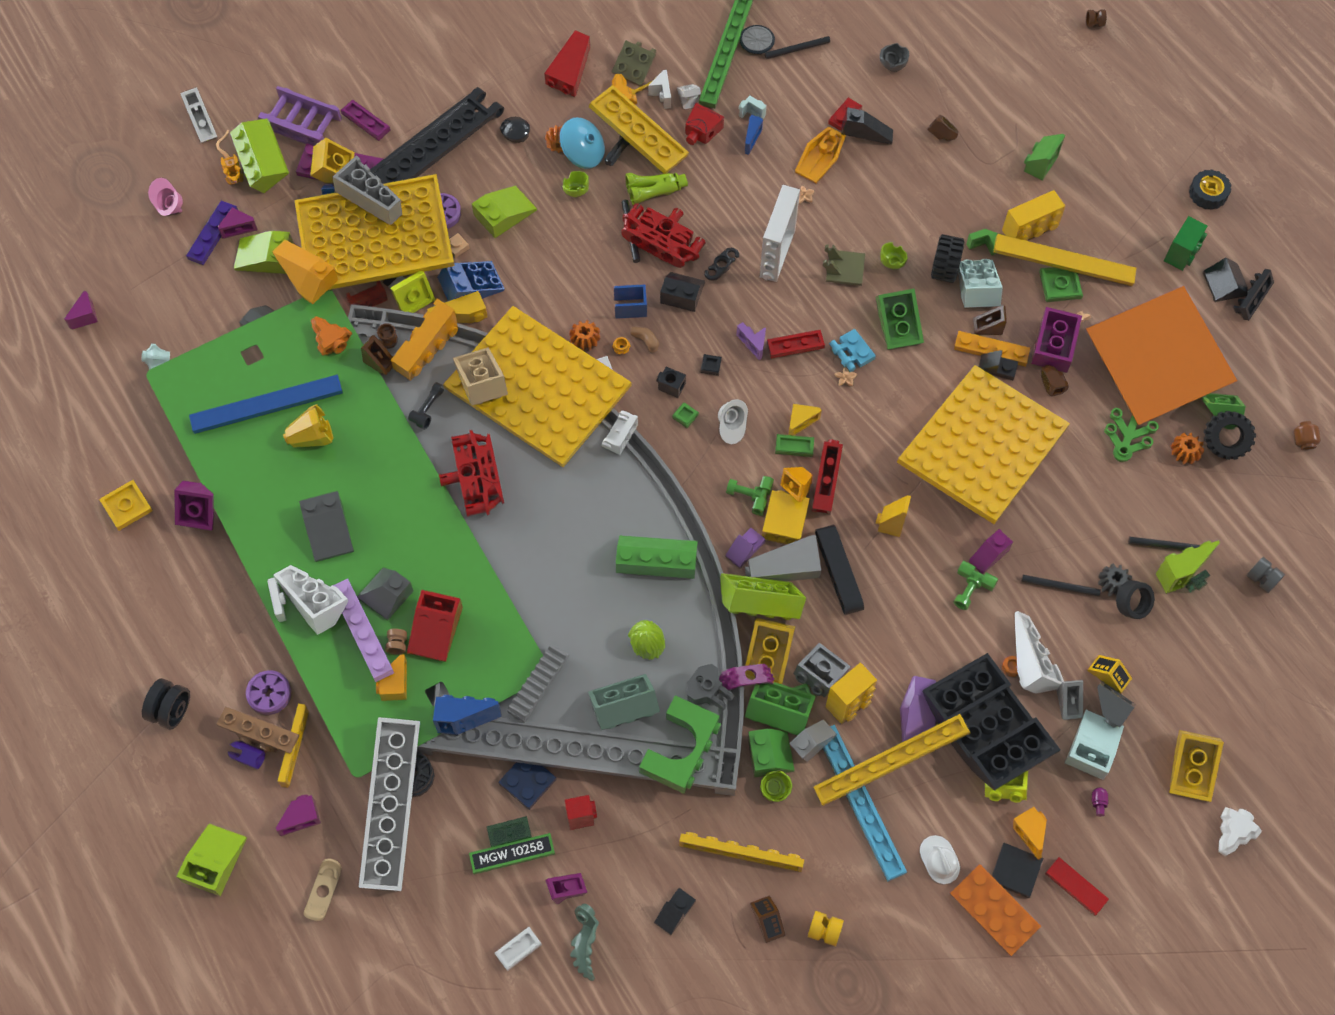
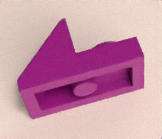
M581 873L546 879L551 898L556 904H560L567 898L583 896L587 893Z

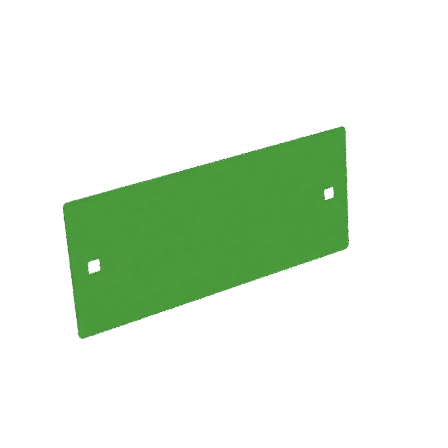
M328 290L314 304H311L304 298L294 301L150 369L146 377L200 482L214 494V509L347 767L354 777H362L372 771L378 717L420 721L418 746L442 734L437 733L434 725L435 706H432L427 697L426 689L443 682L449 694L454 696V698H462L464 696H471L477 700L493 698L500 703L521 690L522 685L526 683V679L530 677L531 672L534 671L536 664L539 663L543 654L445 486L441 487L439 474L380 372L363 362L361 352L363 343L333 291ZM317 316L325 319L329 324H337L341 328L346 327L350 330L352 335L346 342L347 347L339 354L333 352L322 356L317 349L318 343L315 340L316 333L313 331L311 319ZM258 345L264 358L251 365H247L241 352ZM338 374L343 391L342 394L200 433H193L189 418L190 414ZM317 404L325 413V416L322 417L330 423L334 437L332 443L325 446L292 447L290 444H287L283 436L286 427L309 407ZM338 491L354 552L315 562L299 501ZM292 565L308 573L309 577L322 580L324 584L330 587L348 579L356 596L363 591L382 568L394 570L410 581L413 588L412 594L388 621L359 600L390 664L399 655L390 654L385 651L386 643H388L387 631L389 629H402L407 632V639L404 641L406 645L404 655L407 660V700L382 701L380 695L376 694V682L343 614L340 615L334 626L317 635L279 585L280 593L283 592L286 599V604H283L286 621L279 622L274 614L268 579L274 578L275 573ZM421 590L461 599L463 608L446 662L407 653L415 610Z

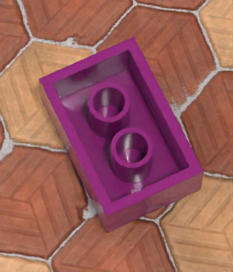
M1046 307L1042 316L1031 364L1042 367L1051 365L1056 370L1067 373L1072 363L1082 315Z

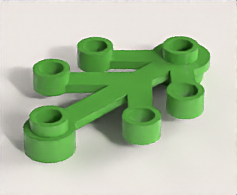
M1119 408L1112 409L1110 418L1115 421L1116 425L1113 423L1107 424L1104 432L1110 437L1115 446L1113 450L1115 459L1119 462H1125L1132 457V453L1142 449H1150L1153 445V439L1149 436L1143 437L1139 443L1130 445L1131 440L1149 433H1156L1159 428L1157 422L1150 421L1147 426L1135 430L1137 422L1133 415L1127 427L1122 419V410ZM1117 426L1124 437L1123 442H1121L1116 434Z

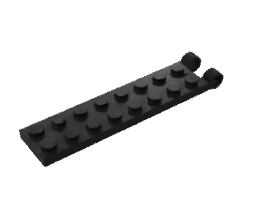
M476 87L465 98L371 168L370 172L374 176L377 175L381 179L382 184L417 178L494 117H500L504 112V107L500 103L494 102L489 108H485L480 103L485 99L486 92Z

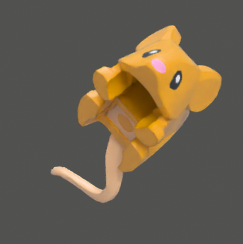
M227 130L226 134L217 141L216 148L225 157H221V165L226 175L227 183L232 185L242 182L243 174L240 173L237 156L233 154L230 157L219 147L220 142L229 133V130Z

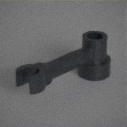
M435 382L430 395L418 412L412 410L409 413L408 420L415 423L417 427L424 430L429 427L431 416L426 414L435 399L444 392V389L441 388L442 384Z

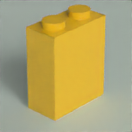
M772 490L762 537L769 541L787 545L801 540L810 498L805 497L802 502H798L785 491Z

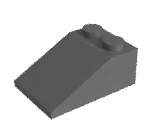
M338 491L299 501L315 562L354 552Z

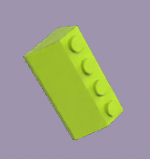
M267 118L242 122L230 132L250 187L265 193L289 174L270 121Z
M721 573L722 603L729 612L733 614L743 612L751 616L760 614L768 618L777 616L786 620H792V618L800 619L806 597L792 582Z

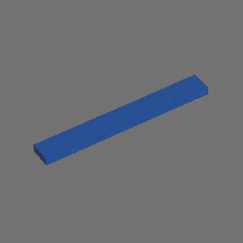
M337 374L190 414L189 418L193 433L196 434L339 395L343 391Z

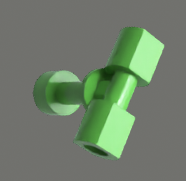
M763 476L760 487L756 486L755 489L737 485V480L730 479L726 493L734 495L737 492L751 496L752 501H755L752 513L763 516L767 505L766 497L771 493L774 479Z
M964 560L957 574L967 578L968 586L962 595L958 594L953 603L958 608L967 610L971 604L969 598L974 589L982 586L993 591L998 578L987 572L985 575L977 572L975 566Z

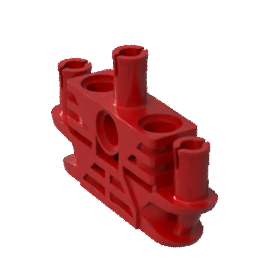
M636 203L628 214H623L624 228L621 230V234L627 241L635 244L637 247L677 268L684 267L685 262L696 261L700 258L698 253L706 242L703 238L699 242L701 237H696L689 247L694 232L678 223L684 215L681 209L678 211V208H674L670 216L666 217L649 207L643 213V206H639Z
M469 430L470 433L451 437L458 471L439 474L442 487L460 482L467 517L481 513H487L488 516L500 502L502 505L504 504L492 441L488 433L486 437L473 433V430ZM481 441H482V442H486V444H485V445H478L477 442H481ZM473 453H476L477 459L473 458ZM476 470L480 471V475L476 474ZM466 473H472L470 476H464ZM479 486H483L484 492H480ZM491 496H498L497 498L489 502V498Z

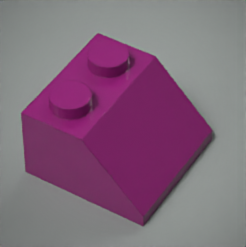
M182 481L174 490L175 525L213 530L214 494L202 483Z

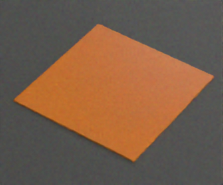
M1184 286L1086 328L1138 425L1238 381Z

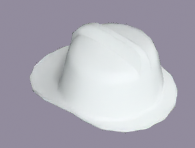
M738 399L727 402L718 412L720 436L729 444L738 443L743 438L746 430L748 408L743 401Z
M936 835L924 839L920 846V855L930 877L941 884H948L956 880L960 872V864L948 840Z

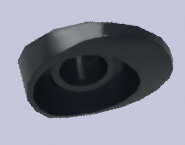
M509 117L500 125V131L507 140L520 143L529 137L530 125L521 117Z

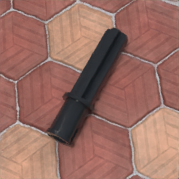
M621 135L618 142L605 158L606 165L613 166L625 148L630 145Z

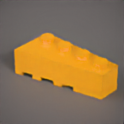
M438 298L433 303L435 307L431 313L427 311L423 316L424 321L422 325L415 327L412 331L410 341L405 340L391 359L393 369L410 381L421 373L422 368L433 360L438 350H442L450 337H454L458 331L455 310Z

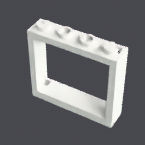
M782 185L763 237L760 278L774 282L778 280L796 230L800 189Z

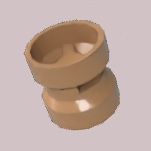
M389 629L387 631L388 643H386L385 651L396 655L404 654L406 651L404 641L407 639V632L402 629Z

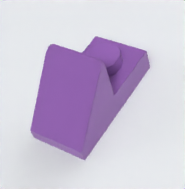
M742 322L737 326V337L758 360L762 359L766 328H763L754 335L753 330Z
M750 528L743 536H737L725 557L741 568L765 543L766 539L753 528Z

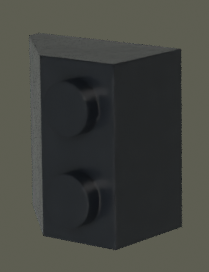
M670 272L665 277L660 291V303L695 312L705 280Z

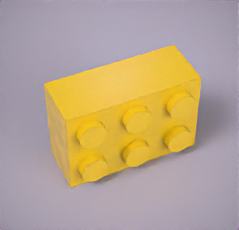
M1055 190L1008 210L1002 231L1006 236L1025 241L1033 237H1039L1044 232L1055 230L1059 226L1065 204Z
M860 662L830 687L825 707L841 725L846 720L850 722L856 717V712L860 708L864 710L871 704V699L874 696L873 692L876 690L877 679Z

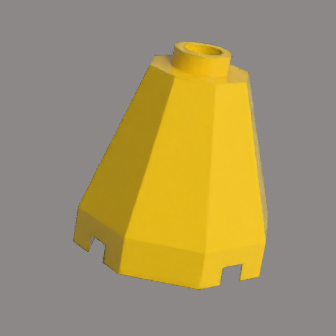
M317 404L309 407L286 427L283 436L287 444H290L292 447L325 446L332 443L334 437L330 423L322 417L325 416V413Z

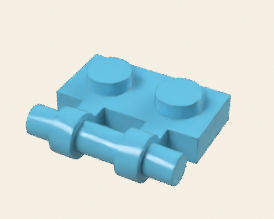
M856 329L841 336L839 339L841 344H838L835 340L829 343L834 355H838L842 361L841 364L847 367L850 372L856 369L854 363H857L861 368L875 360L876 355ZM847 350L851 356H847L844 351Z

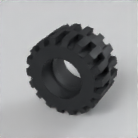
M945 234L939 237L931 271L932 279L954 283L962 258L964 238Z
M1231 411L1219 412L1217 416H1212V420L1207 422V428L1204 429V441L1207 443V448L1213 454L1226 460H1236L1240 456H1246L1245 453L1252 450L1250 447L1255 445L1254 438H1256V433H1254L1255 427L1251 424L1250 419L1238 412ZM1227 425H1236L1240 430L1239 440L1234 445L1224 446L1219 439L1220 431Z

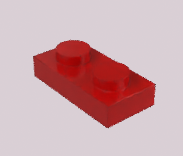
M848 97L831 116L828 124L842 131V121L847 107L862 110V105Z

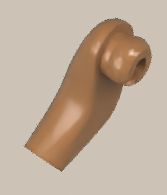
M632 327L631 336L643 340L649 352L654 353L658 350L659 341L650 329Z

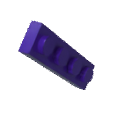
M222 200L220 201L187 253L186 257L188 260L201 265L205 264L222 237L218 225L232 207L238 210L237 206Z

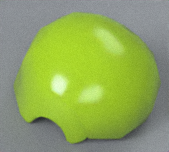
M572 171L569 178H564L563 191L568 196L575 198L586 194L589 189V176L582 171Z
M888 242L881 248L880 260L885 267L900 269L905 266L908 257L902 246L895 247L893 242Z
M771 771L766 773L761 779L760 789L762 795L769 801L780 802L790 795L792 782L790 777L783 771Z

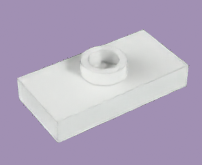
M275 578L268 579L274 614L279 622L286 621L283 604H286L284 593H280L279 585Z
M528 927L496 951L495 955L505 969L509 971L539 948L542 943L531 928Z

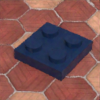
M516 762L498 783L530 810L557 779L541 765Z

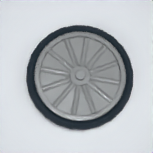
M762 25L748 26L742 31L740 36L742 48L752 54L768 52L775 43L773 32Z

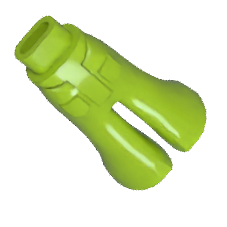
M634 173L625 174L626 188L628 194H630L632 205L639 204L656 196L670 195L681 190V187L688 186L685 174L667 173L655 176H639Z

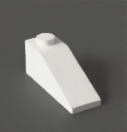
M197 87L180 93L200 142L203 143L217 138Z

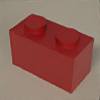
M589 795L564 800L570 830L594 826L597 811L595 801H590Z

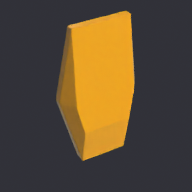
M828 126L807 143L795 173L817 184L838 160L846 135H842L841 132Z

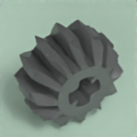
M1113 563L1110 567H1104L1103 572H1100L1098 585L1104 586L1102 592L1108 591L1109 597L1113 593L1117 597L1120 587L1125 582L1132 580V576L1127 575L1128 569L1122 570V564L1116 568Z

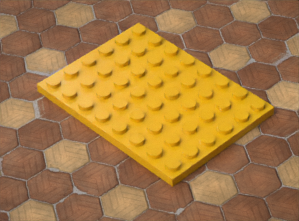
M437 174L383 184L401 200L402 215L391 225L338 193L294 200L302 249L322 258L335 268L338 281L329 290L415 274L419 271L426 272L455 266Z
M514 306L507 311L472 351L489 347L504 375L508 395L485 401L482 404L471 405L457 369L443 384L446 390L561 467L568 463L632 386V382Z
M974 365L900 455L897 463L987 521L995 524L1067 430L1070 423Z

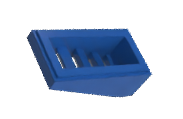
M751 115L749 118L745 141V154L747 155L750 154L763 130V118Z

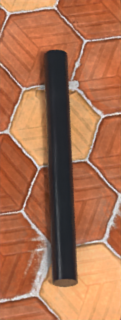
M826 36L765 52V58L769 59L830 43V37Z
M623 200L621 202L623 213L628 214L630 212L628 200ZM629 242L633 262L638 263L640 262L638 247Z
M1129 536L1128 544L1182 551L1189 547L1194 549L1200 547L1197 544Z
M1024 574L1021 580L1024 583L1100 597L1101 589Z

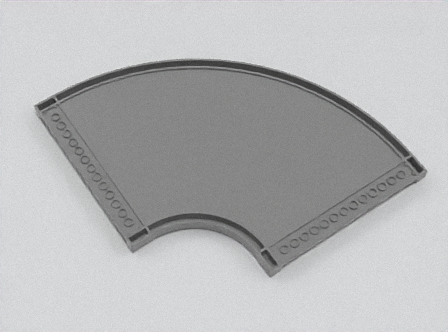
M351 304L348 319L363 345L372 335H375L379 340L377 329L380 325L384 323L392 324L396 330L398 343L395 347L387 350L394 356L405 340L410 341L414 328L422 325L424 315ZM457 323L458 331L456 335L450 337L444 348L438 350L433 360L427 363L422 368L421 373L411 381L393 368L387 375L381 374L438 474L458 471L452 436L470 433L469 430H473V433L486 437L487 433L490 434L504 504L502 505L501 502L497 504L488 516L487 513H481L467 517L460 482L445 485L543 656L545 651L548 650L549 645L553 644L567 652L569 657L525 723L507 712L508 706L517 696L515 694L499 703L502 714L500 718L458 735L442 733L418 746L417 752L432 755L433 751L656 781L639 773V766L648 749L669 759H682L690 755L696 746V740L688 729L666 719V712L674 696L676 695L687 700V682L700 666L713 664L718 668L719 676L727 669L742 666L736 617L722 603L720 576L723 571L712 542L692 502L674 474L636 429L621 455L602 447L604 438L607 437L619 416V413L614 408L568 463L561 467L446 390L443 384L456 370L453 358L471 353L488 334ZM435 382L442 384L441 388L444 389V392L435 399L426 414L431 416V423L424 430L409 421L408 416L412 410L418 412L430 395L432 386ZM481 441V442H477V444H478V445H485L486 442H482V441ZM473 453L474 459H477L476 453ZM476 470V474L480 475V471ZM466 473L464 476H470L472 473ZM479 486L480 492H484L483 486ZM497 495L491 496V497L489 498V502H490L491 500H494V499L497 498L498 496H497ZM619 535L698 541L695 579L616 573ZM641 620L653 621L662 629L665 638V649L659 655V658L648 660L634 653L628 633L637 622ZM646 674L655 690L660 712L655 713L651 717L635 719L631 723L616 725L612 729L601 730L588 691ZM443 682L425 690L432 706H435L436 697L450 695ZM744 686L728 690L735 696L732 700L726 699L721 694L716 696L727 705L725 710L719 709L712 703L710 705L708 703L698 705L719 715L721 727L718 734H713L710 740L713 743L709 752H704L701 758L704 759L701 769L695 771L693 775L695 780L692 786L715 789V794L735 796L744 717Z

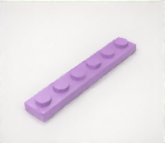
M346 579L333 585L348 599L342 614L375 682L394 674L349 580Z

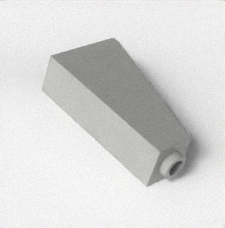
M816 535L808 536L749 559L748 567H745V575L780 581L820 578L821 566Z

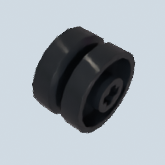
M158 679L146 694L141 711L142 718L151 723L158 722L161 727L166 729H174L181 722L187 711L190 701V690L181 685L174 686L171 681L166 679Z

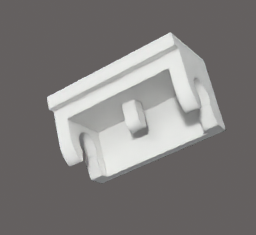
M621 410L609 434L604 438L602 447L621 455L638 426V416Z

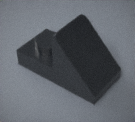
M1003 350L981 355L979 368L993 376L1014 380L1018 361L1002 358Z
M678 888L669 902L666 901L654 923L669 935H672L695 904L696 899L681 888Z

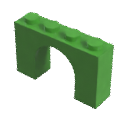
M675 695L666 712V719L688 729L696 740V746L690 755L682 759H669L648 749L639 766V773L684 794L687 788L691 789L695 780L693 775L696 770L699 771L704 762V759L701 758L704 752H709L713 743L710 740L713 734H718L721 723H719V715Z

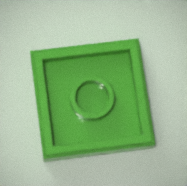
M1055 267L1040 268L1039 273L1046 302L1082 299L1083 293L1078 273Z

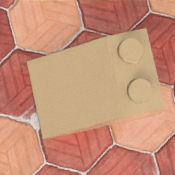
M489 347L453 358L471 405L482 404L485 401L508 395L504 375Z

